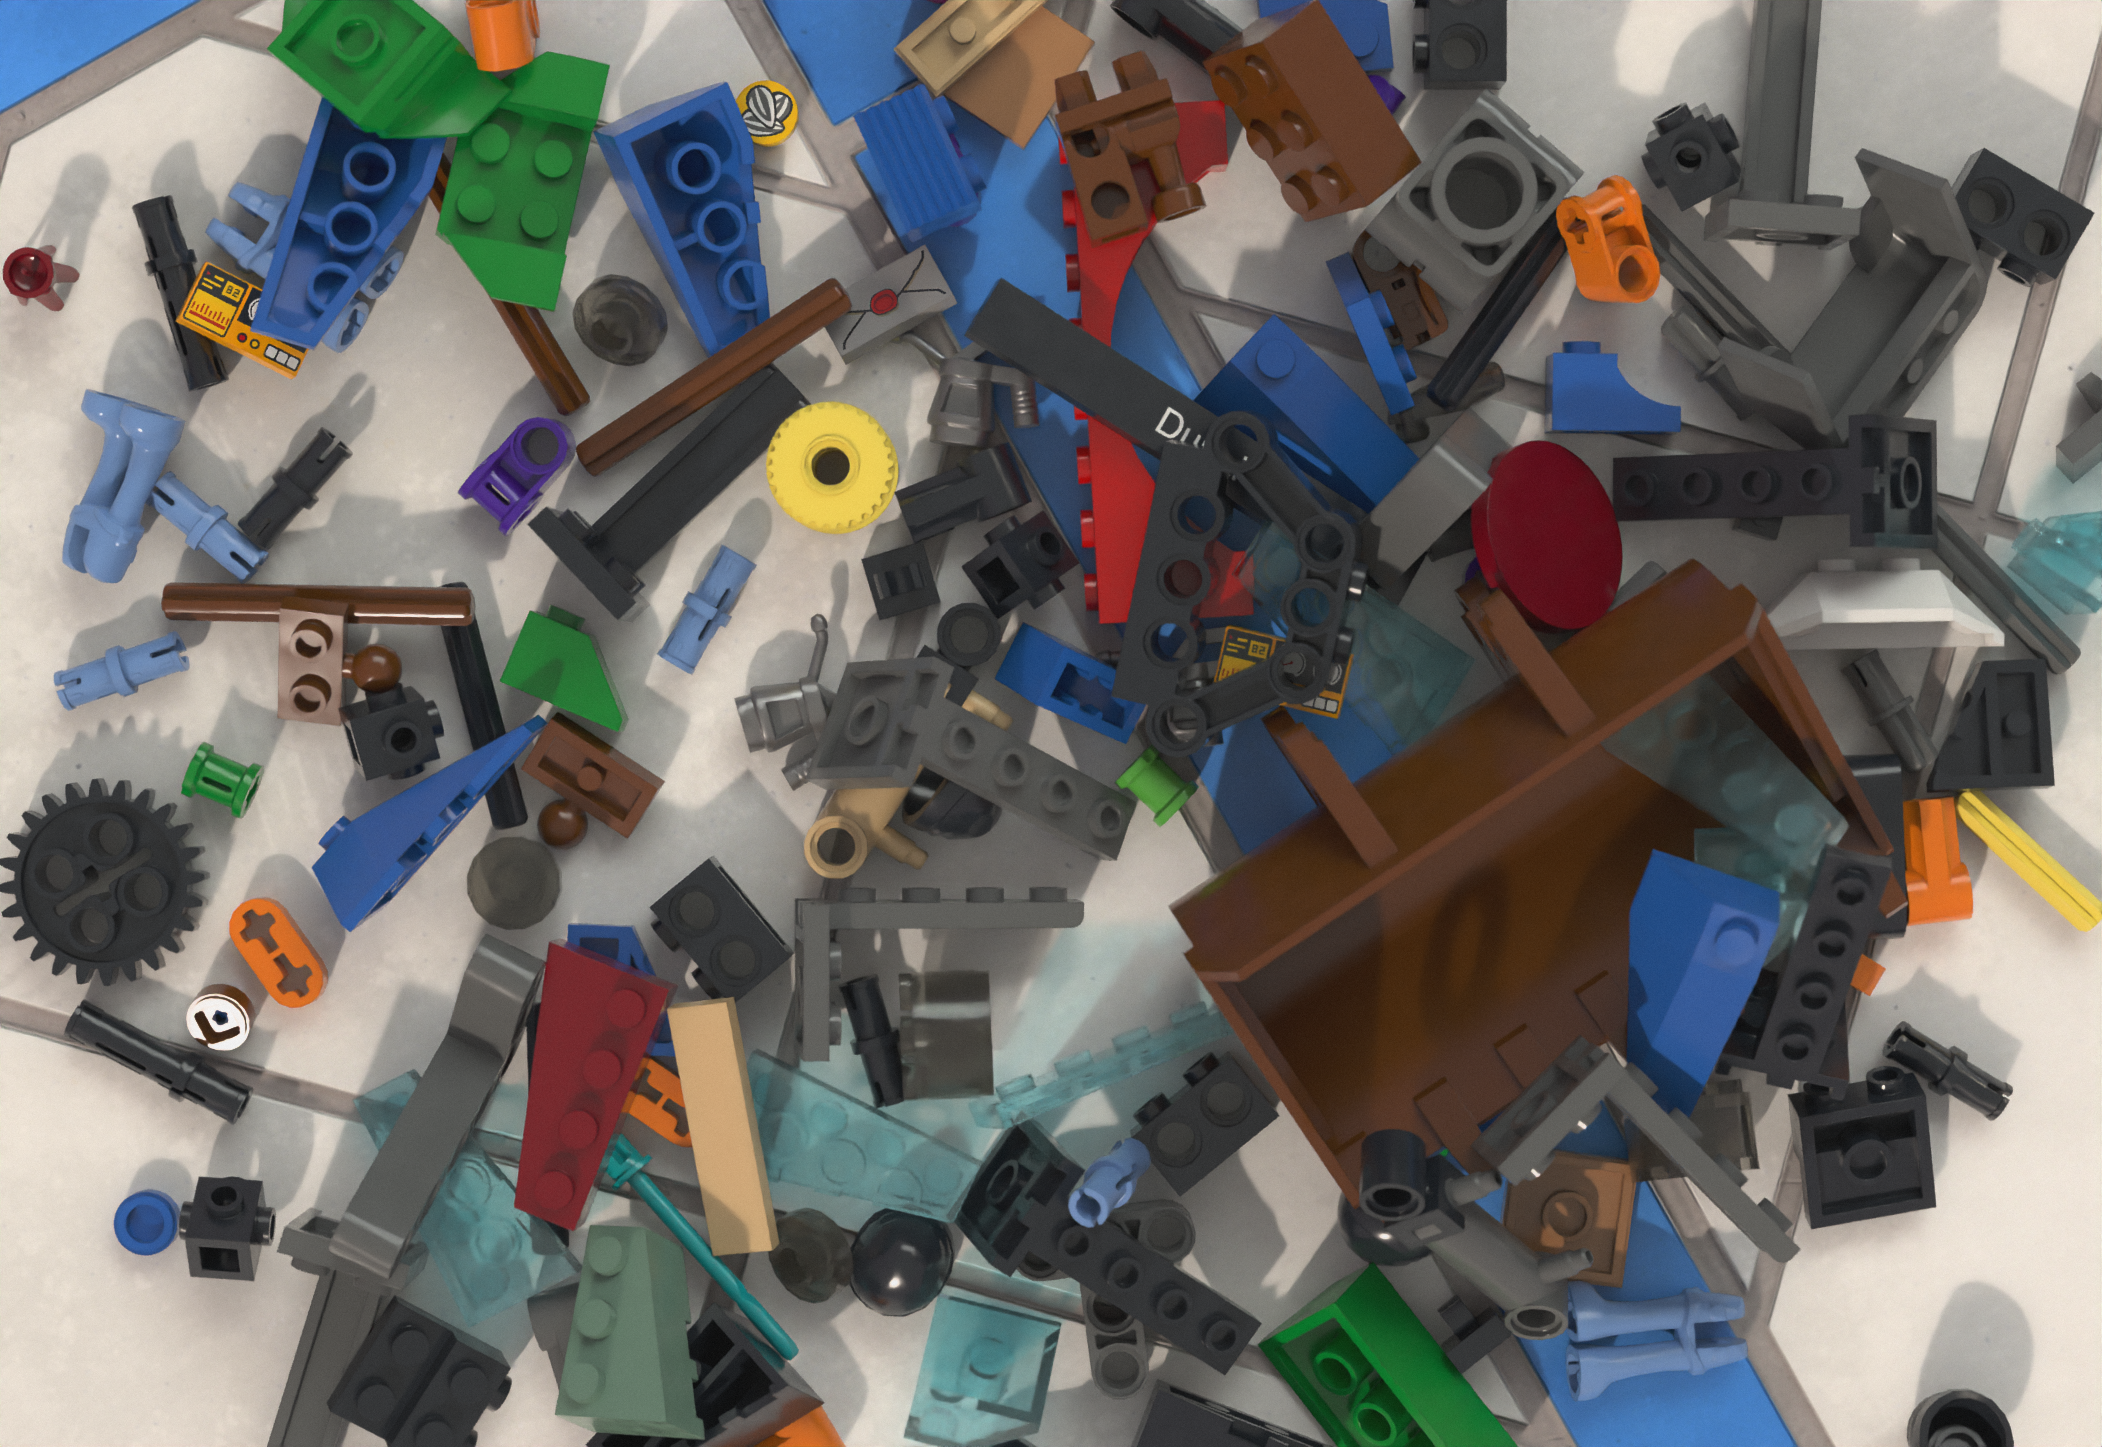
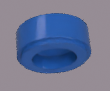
M153 1189L136 1192L126 1198L119 1205L115 1213L114 1231L116 1237L124 1248L134 1254L145 1256L157 1254L169 1247L178 1237L180 1209L176 1202L164 1192Z

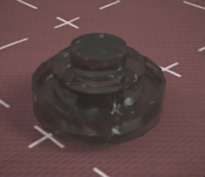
M609 274L595 278L576 299L572 312L574 328L583 344L596 356L615 365L630 367L645 363L657 352L664 342L668 331L666 312L658 297L644 284L628 276Z
M525 836L502 837L485 845L473 858L467 874V894L475 911L489 924L505 930L526 929L543 921L557 906L562 892V871L554 854L541 842Z
M810 1208L794 1210L776 1222L780 1244L773 1251H768V1256L776 1277L786 1290L798 1299L813 1304L827 1301L842 1292L850 1283L853 1273V1260L846 1236L836 1223L821 1211Z

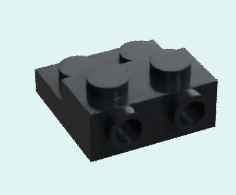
M1881 1066L1871 1069L1866 1074V1081L1849 1083L1843 1101L1830 1098L1829 1087L1807 1082L1803 1085V1092L1788 1094L1793 1149L1800 1163L1805 1217L1811 1229L1937 1207L1926 1095L1913 1072L1905 1074L1902 1069L1894 1066Z
M394 1295L326 1403L330 1412L384 1439L388 1447H475L478 1433L473 1428L485 1409L494 1412L506 1400L512 1384V1379L507 1376L511 1368L500 1350Z

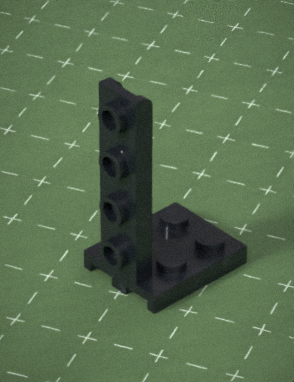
M771 362L740 385L592 526L576 510L572 512L568 508L565 512L547 506L527 525L617 621L633 622L651 605L639 593L646 584L637 573L768 451L775 432L789 416L812 404Z
M1878 414L1849 415V448L1613 458V509L1616 521L1641 522L1850 515V547L1938 549L1937 420Z
M1827 843L1823 845L1779 972L1770 971L1764 967L1761 968L1757 981L1744 1005L1746 1013L1738 1017L1715 1064L1716 1074L1728 1076L1731 1066L1766 1073V1084L1792 1090L1795 1080L1829 1087L1830 1098L1843 1101L1850 1082L1845 998L1893 869L1892 857L1883 855L1872 856L1840 849L1839 846Z
M1019 1111L948 1212V1216L987 1262L1007 1276H1012L1030 1251L1218 1372L1226 1375L1262 1323L1250 1312L1108 1220H1105L1101 1225L1096 1221L1094 1227H1086L1075 1221L1068 1207L1069 1198L1071 1197L1069 1193L1079 1181L1085 1169L1039 1122Z

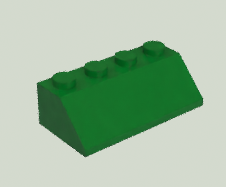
M1374 1262L1333 1283L1257 1344L1337 1447H1518Z

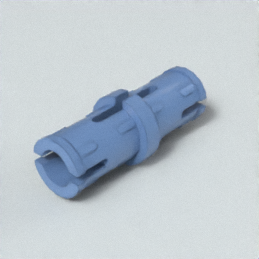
M171 471L167 472L157 481L155 486L159 489L156 492L152 490L146 504L149 507L152 506L187 536L185 543L193 550L198 551L202 548L237 577L241 584L249 581L258 571L255 566L257 564L262 566L267 560L269 553L258 547L228 522L226 518L229 513L219 505L209 506L178 480Z
M721 545L712 565L694 594L688 591L682 603L687 606L657 655L693 675L696 670L695 667L720 625L726 628L732 616L727 613L757 565L728 547Z
M176 631L126 650L118 645L106 649L105 657L65 671L55 672V686L64 685L65 689L56 692L62 705L68 711L115 693L126 697L137 693L138 685L179 671L189 670V657H180L179 653L187 650L183 640Z
M1126 1138L1122 1144L1121 1140H1119L1107 1156L1096 1159L1085 1172L1084 1183L1069 1198V1211L1075 1221L1086 1227H1094L1096 1221L1101 1225L1114 1208H1119L1128 1202L1136 1190L1137 1179L1144 1175L1150 1167V1152L1142 1142L1137 1139Z

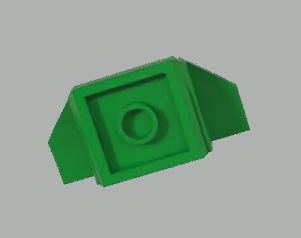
M285 0L282 32L267 48L275 59L365 133L376 132L380 138L410 139L469 136L512 92L506 84L491 72L479 70L476 60L462 43L443 24L413 0Z
M547 51L536 57L532 62L501 79L512 90L510 95L469 136L457 137L435 235L454 248L470 272L492 299L551 312L555 311L567 255L564 254L592 131L597 123L610 67L608 64Z

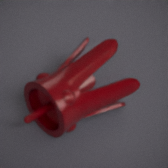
M52 245L42 246L38 249L31 247L20 248L12 252L4 263L3 280L9 292L15 295L23 306H27L28 298H34L51 311H61L64 307V302L54 291V284L74 283L79 279L80 274L74 267L53 262L51 256L56 252V248Z

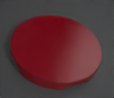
M1540 440L1529 441L1503 450L1492 458V465L1487 472L1494 480L1472 503L1471 509L1474 548L1488 585L1491 589L1499 587L1521 614L1527 625L1539 632L1560 634L1594 623L1605 614L1615 598L1621 579L1623 559L1618 521H1616L1613 506L1604 487L1582 459L1567 448L1556 443Z

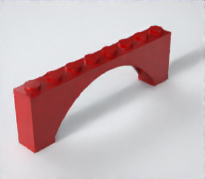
M1221 100L1174 103L1180 121V131L1176 144L1186 184L1199 182L1209 172H1225L1228 166L1225 104ZM1058 135L1060 165H1065L1067 161ZM1147 160L1130 166L1148 221L1146 231L1092 248L1075 187L1073 190H1061L1063 228H1076L1077 254H1065L1067 293L1080 292L1081 317L1069 318V321L1110 348L1116 304L1125 277L1140 247L1158 223L1151 200L1161 191ZM1074 406V419L1087 420L1088 445L1076 446L1078 484H1091L1092 509L1080 510L1082 548H1094L1096 573L1084 574L1086 612L1098 611L1099 624L1127 623L1156 483L1138 458L1130 441ZM1185 516L1188 524L1193 529L1200 532H1204L1187 516ZM1215 540L1212 557L1216 560L1220 570V582L1215 593L1208 600L1202 602L1199 618L1254 615L1250 551H1233L1218 540ZM1179 560L1172 570V581L1179 592L1186 595H1195L1201 587L1202 574L1193 562Z

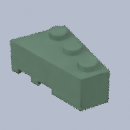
M590 1225L555 1410L556 1416L596 1433L705 1440L703 1420L696 1417L692 1384L698 1381L696 1362L689 1357L686 1325L692 1322L683 1247L645 1227Z

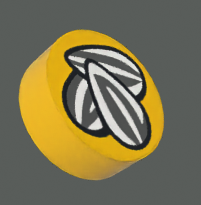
M768 80L757 81L744 88L736 99L753 144L762 147L777 146L788 140L794 133L799 120V110L793 95L783 85Z

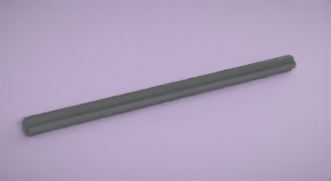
M1642 204L1643 218L1654 254L1659 262L1660 273L1723 338L1725 337L1756 351H1760L1767 346H1775L1787 351L1790 355L1791 353L1645 204ZM1937 503L1938 549L1931 550L2038 659H2046V668L2051 673L2062 674L2071 668L2081 655L2080 648Z

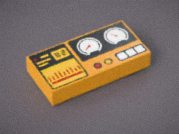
M206 261L191 287L176 322L291 380L295 378L309 349L251 332L252 322L262 289Z
M1234 625L1226 626L1214 682L1271 657L1279 647L1285 644L1286 638ZM1292 652L1287 655L1284 661V672L1287 679L1297 686L1311 685L1316 676V668L1312 659L1301 652ZM1351 654L1347 667L1342 665L1336 666L1335 675L1330 686L1314 700L1303 704H1288L1284 702L1279 705L1338 719L1343 706L1354 654Z

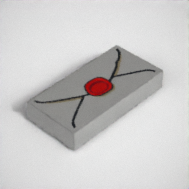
M923 245L845 288L850 296L853 307L849 312L827 325L825 329L845 365L956 305L957 301L926 245Z

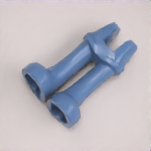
M237 182L230 190L228 196L240 203L246 212L256 218L260 216L270 224L257 244L245 237L246 234L236 227L227 226L216 218L210 221L205 233L233 259L236 270L248 275L256 273L266 279L290 198L284 194L273 196L261 189ZM391 245L358 291L370 299L379 298L389 288L400 271L404 253ZM354 296L324 336L322 342L336 353L345 351L355 341L364 327L369 315V306Z
M86 389L81 410L89 420L104 430V445L98 468L80 505L74 506L69 515L70 519L64 538L62 561L72 570L89 573L91 577L100 582L118 583L123 579L128 567L135 559L137 545L144 534V528L140 524L144 505L169 455L180 442L186 421L144 404L100 391Z
M1579 1280L1568 1281V1328L1566 1331L1574 1342L1597 1340L1627 1333L1674 1329V1340L1626 1346L1569 1345L1566 1349V1374L1573 1400L1585 1401L1597 1398L1612 1382L1628 1377L1662 1371L1685 1370L1692 1375H1703L1710 1368L1731 1364L1747 1358L1748 1346L1746 1339L1737 1337L1695 1339L1694 1323L1728 1321L1744 1317L1745 1304L1743 1298L1731 1294L1703 1292L1698 1287L1685 1288L1680 1295L1643 1301H1612L1602 1298L1588 1282Z

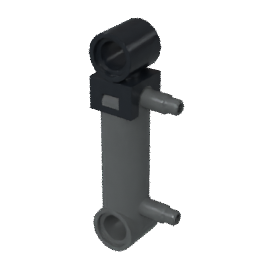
M1384 1129L1366 1136L1361 1143L1359 1206L1362 1210L1374 1218L1384 1220V1229L1408 1249L1412 1250L1426 1245L1505 1311V1327L1510 1333L1529 1340H1545L1563 1334L1568 1328V1277L1577 1275L1580 1270L1592 1266L1594 1259L1591 1251L1585 1247L1574 1251L1566 1250L1558 1254L1533 1251L1477 1204L1475 1200L1486 1197L1489 1192L1501 1188L1503 1180L1497 1170L1490 1169L1482 1173L1478 1171L1465 1176L1441 1154L1426 1159L1425 1142L1421 1137L1409 1131Z

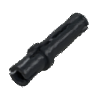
M168 195L137 203L132 206V210L146 246L145 249L149 261L145 262L144 265L147 275L154 276L157 288L160 291L175 346L183 365V371L188 384L187 387L191 392L224 383L229 380V377L226 374L216 341L176 322L178 314L196 279L193 265L198 261L195 251L193 249L188 250L178 222L173 197Z
M82 1000L80 1006L76 1007L65 1028V1037L86 1045L118 1064L158 1083V1085L169 1090V1097L178 1102L187 1099L196 1105L198 1104L231 1124H235L237 1119L241 1117L253 1094L251 1086L245 1085L234 1078L232 1079L205 1064L204 1056L194 1051L188 1055L139 1028L106 1013L87 1000Z

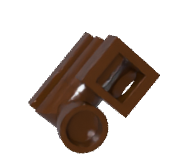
M1144 50L1112 61V68L1121 93L1098 101L1087 70L1077 71L1055 79L1056 101L1059 111L1058 114H1055V126L1063 147L1092 248L1147 230L1148 221L1130 169L1131 165L1146 160L1149 163L1161 191L1151 200L1158 223L1179 219L1207 207L1200 185L1194 182L1187 184L1185 182L1176 144L1180 131V121L1172 99L1173 95L1167 78L1158 79L1156 70Z

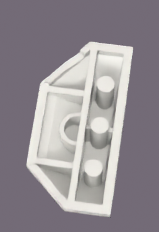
M1920 558L1881 559V571L1856 572V559L1817 560V572L1798 574L1764 610L1786 650L2004 646V633L1939 570H1920Z

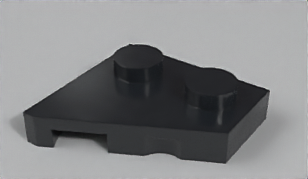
M2046 659L1982 661L1976 664L1942 744L1938 758L1927 780V793L2047 789L2055 786Z

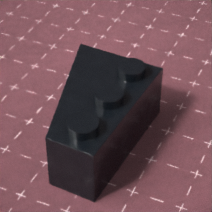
M713 1302L687 1331L689 1357L696 1362L698 1381L692 1383L696 1417L703 1420L705 1440L596 1433L586 1446L754 1447L825 1402L790 1363L775 1350L749 1319Z
M1159 1379L1155 1383L1131 1447H1333Z

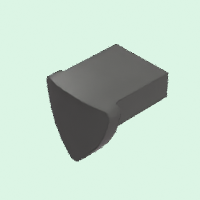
M2092 372L2076 383V386L2095 412V415L2056 446V466L2072 484L2102 461V380Z

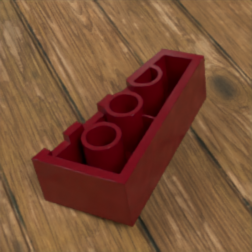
M559 938L549 941L514 1208L573 1232L586 1222L667 1017V1008L671 1006L679 985Z

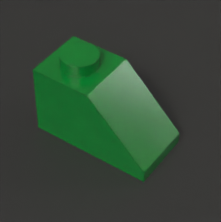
M552 604L549 605L546 615L530 610L500 682L616 732L624 731L629 720L596 636L581 630L585 618Z

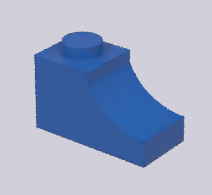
M1562 342V353H1552L1546 357L1545 433L1674 435L1681 432V406L1662 404L1636 391L1625 380L1617 367L1618 354L1601 353V342Z
M1025 622L1022 623L994 678L1035 705L1124 744L1128 742L1146 706L1145 704L1111 697L1116 667L1086 653L1069 642Z

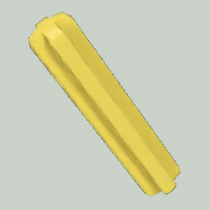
M1963 791L1954 797L1956 818L2075 928L2088 932L2101 921L2102 902L1983 792Z

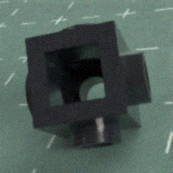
M1685 102L1668 109L1653 119L1652 123L1656 129L1648 132L1645 143L1648 152L1643 154L1641 158L1657 189L1668 186L1681 212L1739 182L1741 167L1732 151L1739 148L1740 145L1729 121L1723 113L1713 117L1706 103L1690 110ZM1693 148L1697 150L1699 154L1688 155L1684 153L1682 149Z
M1043 510L1023 524L1013 515L983 536L989 547L964 564L962 569L993 614L999 619L1026 600L1035 610L1066 589L1059 577L1078 565L1079 561Z
M398 682L391 690L374 694L372 691H366V700L338 708L354 767L366 781L385 775L390 780L409 778L423 772L426 769L424 763L440 759L435 739L444 736V728L438 708L434 700L425 702L424 698L412 686L403 688L402 683Z
M199 1176L193 1202H183L179 1219V1237L181 1240H185L190 1277L243 1281L255 1280L262 1246H272L276 1227V1210L273 1207H266L263 1181L245 1180L234 1176L225 1178Z

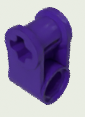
M535 417L525 420L517 426L495 452L489 455L471 473L460 487L458 494L464 500L473 498L500 523L498 530L505 537L508 536L530 515L542 500L544 493L571 464L576 452L574 434L567 425L556 419ZM547 428L557 437L559 444L558 453L551 462L540 465L530 456L528 445L533 433L539 429ZM492 485H493L496 489H498L507 499H509L510 503H509L504 497H502V496L492 487Z

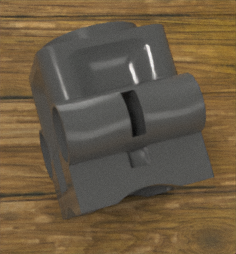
M1488 88L1482 92L1469 109L1459 118L1365 229L1408 268L1412 263L1422 271L1419 277L1462 314L1494 277L1507 266L1585 173L1541 134L1538 138L1528 130L1531 125ZM1467 168L1482 170L1494 177L1503 188L1507 201L1506 218L1502 226L1483 230L1471 228L1460 222L1449 209L1445 189L1448 175Z

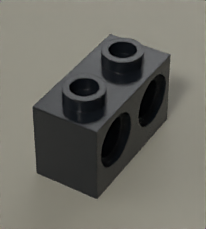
M1412 0L1413 9H1424V34H1414L1412 43L1413 73H1424V90H1485L1486 88L1489 90H1500L1507 81V0H1473L1463 5L1455 4L1449 0ZM1451 38L1466 40L1474 49V64L1466 69L1451 67L1443 58L1442 44Z
M1982 148L1970 155L1951 187L1977 252L1980 249L2001 261L1997 269L2009 279L2026 287H2031L2034 281L2043 285L2056 280L2095 214L2093 211L1986 148ZM1973 190H1982L1993 198L1996 210L1990 223L1980 222L1972 216L1968 201ZM2029 222L2041 224L2049 233L2050 247L2045 255H2037L2031 252L2024 242V231Z
M714 855L649 907L658 917L650 923L653 930L672 952L676 953L683 947L698 965L691 972L693 978L711 999H720L722 996L724 998L734 997L736 1003L794 954L793 950ZM700 892L710 898L714 906V917L709 925L694 927L684 921L680 913V904L686 894ZM734 941L743 942L753 950L755 966L751 973L745 976H735L724 969L721 963V951L727 943Z
M1212 1051L1207 1053L1183 1073L1182 1076L1187 1081V1085L1169 1099L1163 1092L1158 1093L1133 1114V1117L1139 1124L1130 1130L1131 1138L1139 1140L1147 1147L1150 1152L1151 1162L1180 1197L1279 1117L1275 1107L1229 1051L1218 1059ZM1220 1082L1235 1083L1243 1092V1100L1240 1107L1227 1115L1217 1114L1207 1105L1209 1091ZM1172 1122L1184 1123L1194 1133V1139L1190 1148L1178 1155L1164 1152L1157 1144L1160 1130Z

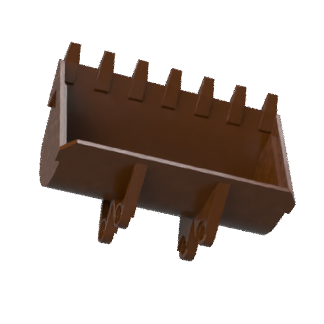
M1690 558L1552 651L1547 652L1507 596L1500 589L1490 594L1480 579L1474 576L1453 590L1465 611V614L1460 617L1503 683L1353 783L1346 776L1321 739L1318 740L1313 731L1309 732L1303 721L1296 724L1284 706L1280 705L1261 718L1266 730L1317 807L1168 905V907L1194 946L1183 953L1184 957L1354 1210L1359 1207L1361 1143L1366 1136L1373 1132L1384 1129H1401L1412 1132L1421 1137L1425 1142L1426 1159L1438 1155L1447 1149L1468 1175L1478 1171L1482 1173L1494 1168L1470 1146L1482 1134L1479 1127L1507 1109L1578 1035L1583 1036L1589 1044L1592 1042L1598 1047L1608 1042L1627 1063L1630 905L1653 849L1778 891L1780 925L1774 940L1785 952L1825 843L1839 846L1840 849L1872 856H1888L1894 852L1891 842L1761 603L1742 583L1729 590L1703 564ZM1892 871L1878 907V911L1886 919L1908 905V901ZM1743 1007V1009H1742V1011H1741L1739 1017H1740L1741 1015H1743L1744 1013H1746L1744 1007Z

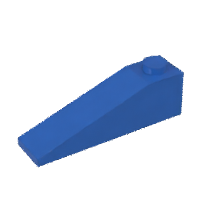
M723 81L647 105L593 131L622 197L707 358H710L769 319L770 310L765 266L761 264L757 223H761L759 202L755 201L752 163H755L753 140L728 82Z
M322 97L250 331L315 350L431 192L447 137L380 138L376 132L365 133Z
M1275 314L1193 400L1218 417L1237 410H1254L1265 415L1275 427L1278 435V445L1300 470L1367 513L1372 511L1420 459ZM1243 424L1234 426L1258 442L1255 433L1250 427Z
M540 715L535 716L375 806L353 821H350L346 816H342L325 833L318 844L326 851L311 868L340 924L344 928L352 932L392 901L548 724Z
M1653 849L1630 905L1627 1064L1632 1062L1657 1086L1659 1090L1651 1099L1666 1114H1669L1676 1107L1689 1118L1757 981L1780 925L1779 892Z

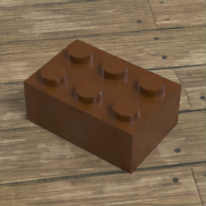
M1311 0L1255 20L1202 61L1212 77L1211 85L1215 94L1224 104L1232 108L1247 131L1246 139L1250 148L1259 158L1267 162L1281 184V194L1285 202L1293 211L1300 214L1305 222L1369 206L1422 163L1319 0Z

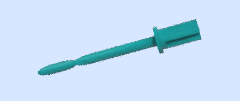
M620 1133L606 1169V1173L615 1182L611 1186L613 1191L616 1192L628 1182L721 1289L737 1303L740 1310L775 1350L786 1360H792L799 1352L795 1342L757 1299L748 1293L742 1282L720 1257L713 1256L711 1247L642 1171L653 1159L650 1154L643 1157L626 1137Z

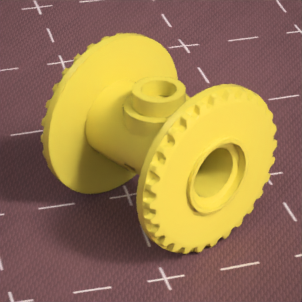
M842 402L815 403L793 413L775 432L766 459V474L769 487L780 507L797 522L822 533H850L871 524L890 504L898 483L899 467L897 455L884 429L865 411ZM837 452L848 456L850 469L846 479L833 486L824 485L819 481L817 467L825 455Z

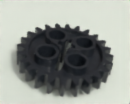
M104 778L92 779L89 787V796L86 797L83 789L77 782L65 785L67 803L64 804L53 793L45 794L41 798L47 815L43 816L32 810L25 811L21 816L31 829V832L29 834L18 832L8 834L7 839L20 852L18 856L0 859L1 866L15 872L14 880L0 884V892L15 894L16 903L7 907L1 913L6 918L22 917L25 924L14 934L13 939L15 941L31 937L38 941L30 956L33 962L49 954L55 956L52 967L53 975L59 976L64 974L73 964L76 965L77 984L88 983L95 970L99 969L103 985L111 986L116 984L119 967H121L127 978L132 982L142 978V959L155 971L166 966L160 948L164 947L176 954L183 952L186 947L176 934L178 929L191 932L199 929L200 924L187 912L189 907L194 908L208 905L207 898L192 891L193 884L209 879L210 873L192 869L191 861L201 856L206 850L204 846H185L183 839L191 833L195 826L193 823H187L173 827L170 820L177 809L175 803H168L158 810L152 808L156 790L152 788L144 789L134 800L131 799L132 787L130 780H119L112 795H109ZM108 820L118 822L124 828L127 835V843L119 855L108 853L100 843V830ZM148 848L151 850L152 856L149 860L119 876L109 884L110 892L107 891L87 897L63 916L56 912L58 904L97 882L99 879L97 871L103 872L116 869L133 858L142 849ZM55 855L66 858L73 869V879L65 890L55 888L49 882L46 875V867L49 860ZM143 873L154 876L161 885L162 897L155 908L143 906L135 896V883ZM89 909L100 911L107 919L108 933L101 943L90 941L82 931L81 920Z

